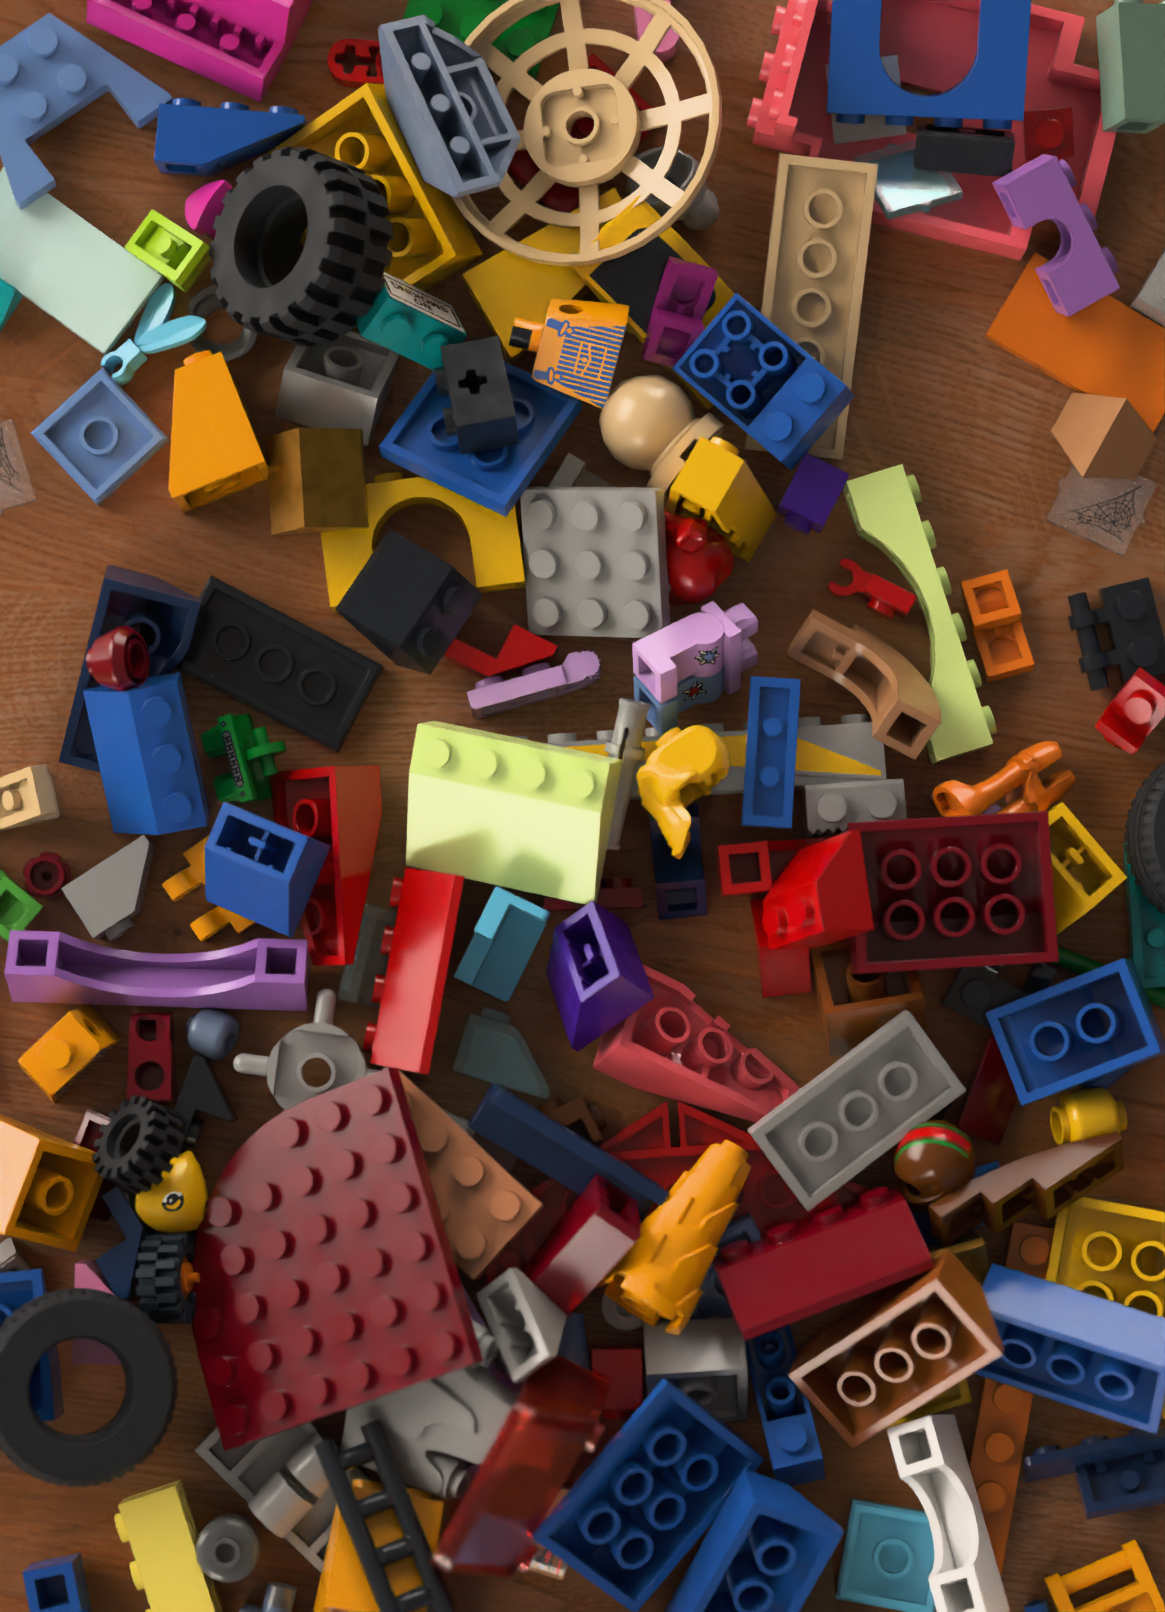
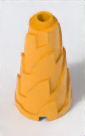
M724 1140L721 1145L712 1143L689 1172L684 1171L669 1191V1195L664 1203L646 1217L640 1225L642 1235L597 1284V1287L609 1284L604 1294L620 1307L655 1327L660 1317L666 1318L670 1322L664 1332L680 1335L689 1322L703 1292L700 1288L718 1250L717 1246L739 1206L736 1201L751 1170V1166L746 1162L749 1154L739 1145L729 1140Z

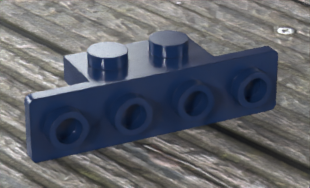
M1134 1428L1127 1436L1109 1439L1107 1435H1096L1081 1441L1080 1446L1061 1449L1058 1445L1044 1446L1034 1450L1031 1454L1032 1456H1028L1024 1460L1026 1482L1075 1473L1087 1520L1165 1503V1428L1158 1429L1157 1434Z

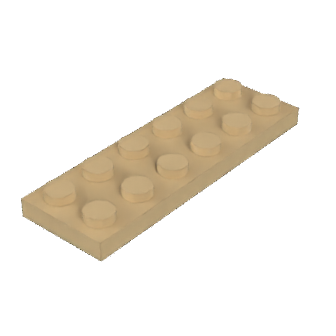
M780 153L761 314L851 390L878 164ZM849 404L807 452L814 457L843 460ZM746 434L745 449L767 451L749 434Z

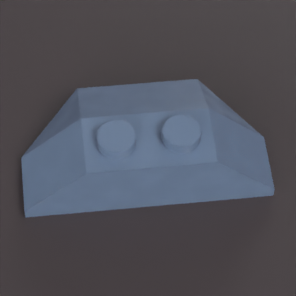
M425 15L380 25L378 37L386 100L423 180L455 198L500 187L521 138L483 57L455 36L435 27V22Z

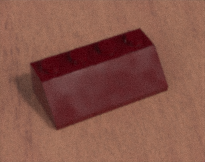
M887 1187L871 1189L860 1196L861 1201L843 1208L841 1205L824 1207L813 1214L814 1219L796 1226L793 1222L783 1223L768 1230L766 1233L767 1237L755 1242L748 1243L747 1240H740L720 1249V1255L713 1258L712 1265L729 1311L745 1341L935 1268L932 1257L908 1204L896 1187L890 1190Z

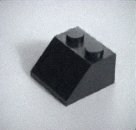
M388 530L335 610L394 664L431 675L483 594L453 566L397 532Z

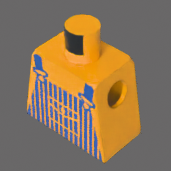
M551 299L544 324L515 317L508 346L537 353L531 376L535 381L603 409L607 401L623 341L630 306L570 299Z
M86 1004L68 1012L20 1057L18 1063L20 1068L53 1103H56L123 1039L90 1004ZM86 1025H88L94 1031V1033H92Z

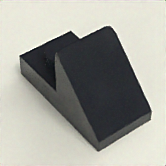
M194 1055L173 1111L183 1123V1128L179 1130L184 1134L183 1142L176 1144V1147L181 1149L180 1154L185 1152L187 1146L195 1148L205 1122L198 1118L200 1110L231 1122L238 1121L211 1060L202 1055Z

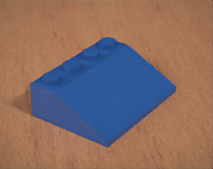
M663 1378L531 1536L535 1541L631 1612H638L715 1520L742 1470L747 1469L755 1472L765 1459L737 1431L712 1411Z

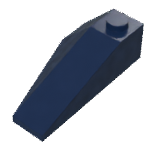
M108 564L59 758L60 763L100 772L83 694L85 689L102 686L96 681L95 677L90 675L86 664L87 652L92 648L94 641L117 627L129 626L141 634L146 642L150 661L147 678L170 674L189 650L201 604L200 599L156 576Z

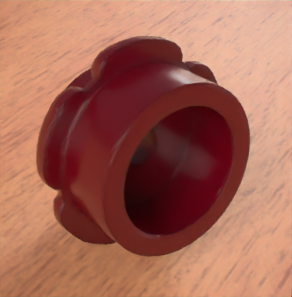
M54 852L40 853L39 857L29 859L24 866L25 888L29 894L36 898H41L42 896L48 900L59 898L64 894L61 888L70 883L72 878L69 864L62 862L60 855ZM46 871L52 874V878L49 881L43 879V874Z

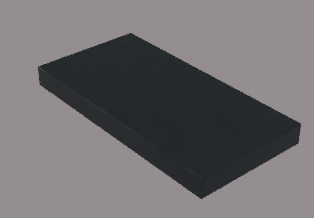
M210 576L198 598L201 600L189 650L176 668L339 753L384 668L383 665L227 583Z

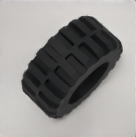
M290 146L273 151L272 154L268 153L253 162V169L243 170L235 179L238 184L234 190H228L223 198L224 208L220 216L216 215L213 229L216 230L215 239L210 242L209 256L214 262V266L210 267L211 280L215 286H218L215 293L223 308H226L229 316L237 324L245 326L246 329L299 346L312 347L316 344L323 345L339 338L338 334L344 335L358 325L356 319L359 316L367 315L374 305L371 302L376 292L381 293L386 281L382 278L385 266H390L392 252L388 249L389 240L393 239V226L386 219L390 215V211L384 196L381 195L379 186L363 170L309 148L300 146L297 148ZM308 226L302 255L293 269L297 245Z

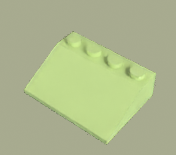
M439 721L418 723L409 770L406 866L464 876V878L585 905L592 900L597 903L623 760Z

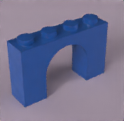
M832 0L827 113H836V123L865 124L866 115H885L886 125L913 126L914 117H934L935 127L961 128L963 127V118L983 119L982 128L1012 129V120L1023 121L1031 0H980L977 49L972 67L956 86L945 92L933 95L909 92L897 85L885 71L879 50L882 0Z

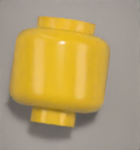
M1103 1087L1063 1093L1057 1102V1106L1052 1107L1050 1110L1052 1135L1058 1145L1114 1132L1120 1135L1121 1131H1125L1127 1128L1126 1109L1121 1101L1116 1102L1112 1094Z

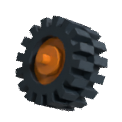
M148 1234L145 1236L146 1240L142 1241L140 1245L142 1253H138L137 1257L140 1269H136V1278H139V1286L136 1287L137 1296L141 1295L138 1305L140 1310H144L143 1313L155 1324L191 1323L196 1314V1293L191 1291L193 1284L199 1283L200 1274L199 1272L194 1273L191 1262L195 1261V1236L193 1234Z

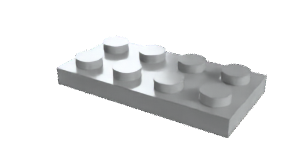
M905 1009L757 1121L747 1131L802 1206L809 1211L900 1142L913 1127L929 1120L967 1090L911 1012Z

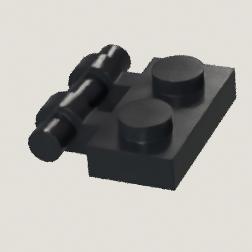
M1149 577L1101 588L1098 592L1102 608L1096 610L1090 609L1086 592L1068 596L1072 615L1068 616L1071 631H1076L1082 653V658L1078 659L1081 673H1087L1091 691L1110 687L1106 668L1117 666L1122 685L1127 683L1139 667L1153 677L1165 675V641ZM1107 624L1113 651L1101 653L1095 626Z

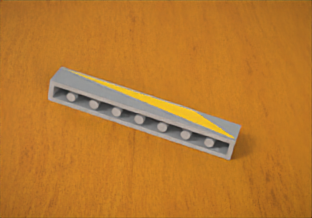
M870 714L841 716V724L822 725L821 717L798 718L794 790L802 789L805 785L887 780L884 743L872 738ZM743 722V730L724 731L722 723L700 724L711 728L722 738L730 754L731 763L728 775L711 789L712 793L709 795L743 793L747 722ZM654 727L646 728V737L642 738L641 747L645 748L643 759H638L630 800H641V797L636 793L638 789L636 774L646 764L648 757L658 749L655 744L662 737ZM614 730L596 732L597 740L577 741V733L548 735V743L545 744L608 756L609 753L605 751L606 741L612 740ZM511 736L528 740V736Z

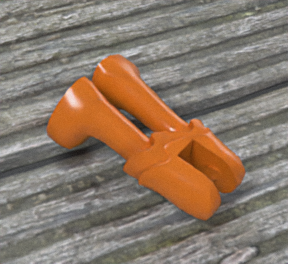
M1043 741L1018 752L1017 755L1012 756L1008 760L1004 768L978 784L971 786L957 780L941 783L933 790V800L943 817L982 815L1004 796H1006L1008 805L994 814L1046 811L1069 792L1076 783V778L1071 770H1064L1040 781L1037 773L1063 756V752L1056 741Z

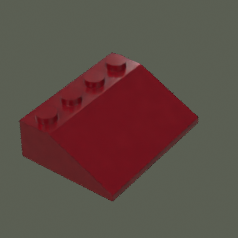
M1048 811L847 823V831L860 830L874 926L873 930L849 937L852 974L1059 961Z

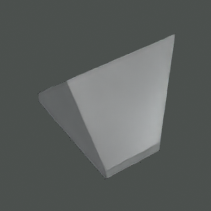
M511 1267L476 1294L487 1319L488 1329L492 1331V1335L496 1338L498 1351L494 1358L496 1369L511 1377L513 1382L520 1383L556 1357L567 1315L518 1268Z

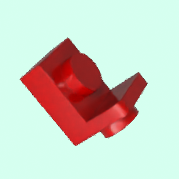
M1139 667L1106 706L1095 724V728L1103 734L1109 744L1123 749L1132 756L1135 755L1146 737L1165 716V685Z

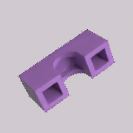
M1042 154L992 182L1013 226L1026 230L1043 220L1050 219L1055 223L1060 232V247L1056 255L1050 261L1035 269L1057 313L1069 317L1120 288L1114 274L1119 272L1117 262L1106 246L1100 247L1093 231L1098 229L1096 219L1085 203L1079 204L1072 190V187L1077 185L1076 179L1064 159L1058 161L1056 156Z

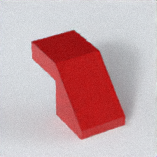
M514 624L496 659L454 638L444 653L445 660L486 679L494 676L504 677L535 664L553 661L558 653V646Z

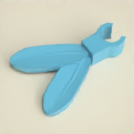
M164 283L151 295L134 337L135 344L128 339L116 351L106 354L100 365L108 373H112V378L120 386L130 382L135 371L148 359L144 353L153 354L195 340L207 328L206 320L200 316L188 315L169 321L176 303V291L171 283ZM122 364L121 369L118 372L113 373L114 368L117 365Z

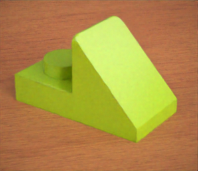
M151 209L124 247L185 293L189 291L212 259L209 256L210 247L205 242Z

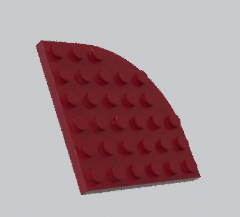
M398 1068L383 1069L305 1100L265 1123L242 1145L225 1167L207 1200L205 1217L198 1227L194 1243L195 1261L191 1262L193 1272H199L200 1274L199 1283H194L191 1291L196 1293V1314L192 1320V1330L224 1451L245 1446L484 1361Z

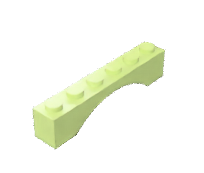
M903 464L846 481L843 492L857 535L878 548L897 566L917 596L916 598L925 617L930 640V675L928 684L934 691L941 710V723L926 743L931 764L934 765L989 747L993 744L991 735L997 733L996 723L988 705L981 707L976 691V688L982 687L979 670L974 659L966 661L961 645V642L967 640L965 627L958 612L951 614L946 599L947 595L952 594L950 581L943 566L936 568L931 549L937 548L936 539L930 522L928 520L921 522L916 503L921 502L922 499L914 474L906 476Z

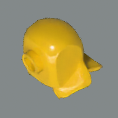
M699 724L687 727L683 731L679 727H674L666 732L655 744L658 749L648 757L646 764L636 774L638 781L636 793L642 799L641 805L657 821L661 832L668 841V845L673 848L672 856L676 859L683 857L690 842L689 828L691 826V819L685 808L703 795L707 797L711 794V789L724 780L730 769V754L722 738L711 728Z

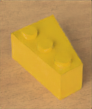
M700 436L671 487L666 510L684 518L706 520L707 527L711 526L726 539L733 555L749 563L777 513L745 460L737 456L739 450L721 438L713 437L709 441Z

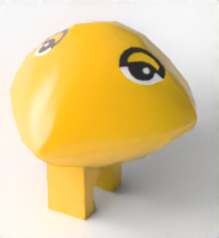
M191 1151L180 1154L178 1158L173 1157L169 1162L173 1165L170 1173L166 1171L161 1173L163 1181L159 1185L152 1183L150 1191L146 1193L140 1191V1194H137L135 1197V1212L145 1224L162 1233H187L198 1229L205 1217L208 1200L206 1182L201 1166Z

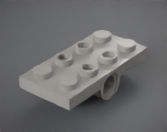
M310 1422L245 1446L224 1451L218 1427H216L196 1448L195 1452L248 1502V1506L253 1514L271 1532L280 1538H286L313 1566L322 1572L336 1501L314 1446L330 1438L314 1422ZM334 1442L336 1449L339 1453L340 1447ZM360 1466L346 1471L351 1485L353 1480L356 1479L374 1481Z

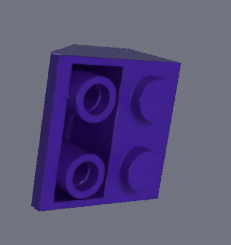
M592 900L554 928L546 974L571 1047L578 1052L655 997L630 929L625 921Z

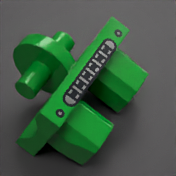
M228 714L218 717L219 725L201 734L203 747L208 757L219 758L227 755L232 771L217 776L214 779L218 800L220 802L240 801V803H250L271 799L272 790L268 777L278 774L274 756L287 751L285 742L270 743L266 727L254 728L251 714L235 716L234 714Z

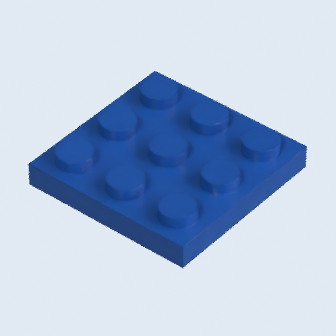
M504 362L516 415L519 444L461 455L457 436L447 437L442 408L451 406L449 395L439 397L435 372L433 371L379 445L380 455L394 464L507 517L582 410V401L539 383L531 377L532 374Z

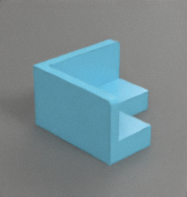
M495 886L454 977L502 1001H509L551 916L550 912Z

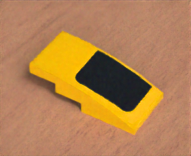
M638 195L614 219L607 222L600 229L599 235L591 244L599 239L600 250L616 246L639 235L662 217L646 201L632 208L640 198V195ZM670 226L646 245L619 258L592 265L571 266V268L601 302L630 306L626 331L634 334L644 345L654 302L669 256L707 267L710 266ZM719 276L702 319L705 329L734 296L732 290ZM661 365L665 370L673 373L700 406L709 410L714 405L676 373L672 367Z

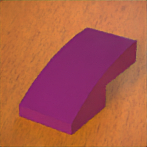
M669 256L651 313L642 352L643 360L673 368L705 329L702 319L718 278L714 268Z

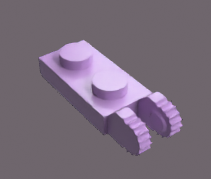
M582 650L581 653L573 652L568 654L560 666L551 668L550 663H540L523 669V676L504 681L502 676H494L480 680L475 683L476 689L467 691L473 718L479 719L565 695L569 692L586 688V685L596 684V681L600 680L601 659H598V655H595L594 651Z

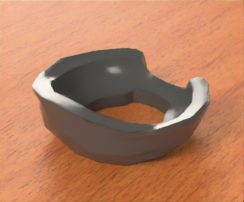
M213 284L202 288L191 299L188 306L190 315L204 318L208 317L215 310L223 308L215 293L218 286ZM243 326L240 337L233 343L227 345L217 344L211 340H204L202 334H200L195 340L190 342V345L197 353L210 350L212 355L222 352L226 362L229 363L247 354L253 348L259 333L246 329Z

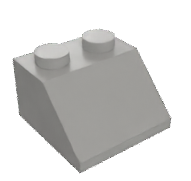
M349 331L344 335L338 334L339 338L323 345L316 344L312 347L296 345L283 370L275 417L291 421L300 427L362 429L363 444L368 446L380 421L401 355L353 331Z
M716 1315L701 1320H689L680 1335L664 1332L670 1322L668 1319L659 1320L655 1327L643 1323L647 1397L664 1378L708 1408L724 1422L748 1421L745 1340L733 1317L728 1318Z

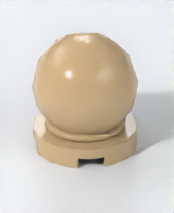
M638 375L621 381L608 394L607 401L598 420L603 443L612 456L631 469L650 471L652 477L647 487L663 488L664 499L669 496L673 483L700 436L709 441L713 437L719 438L724 431L722 428L725 426L711 413L706 414L701 419L695 418L692 401L681 387L660 375Z

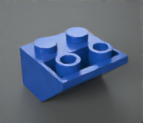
M223 802L204 848L206 901L293 938L331 846L250 811Z

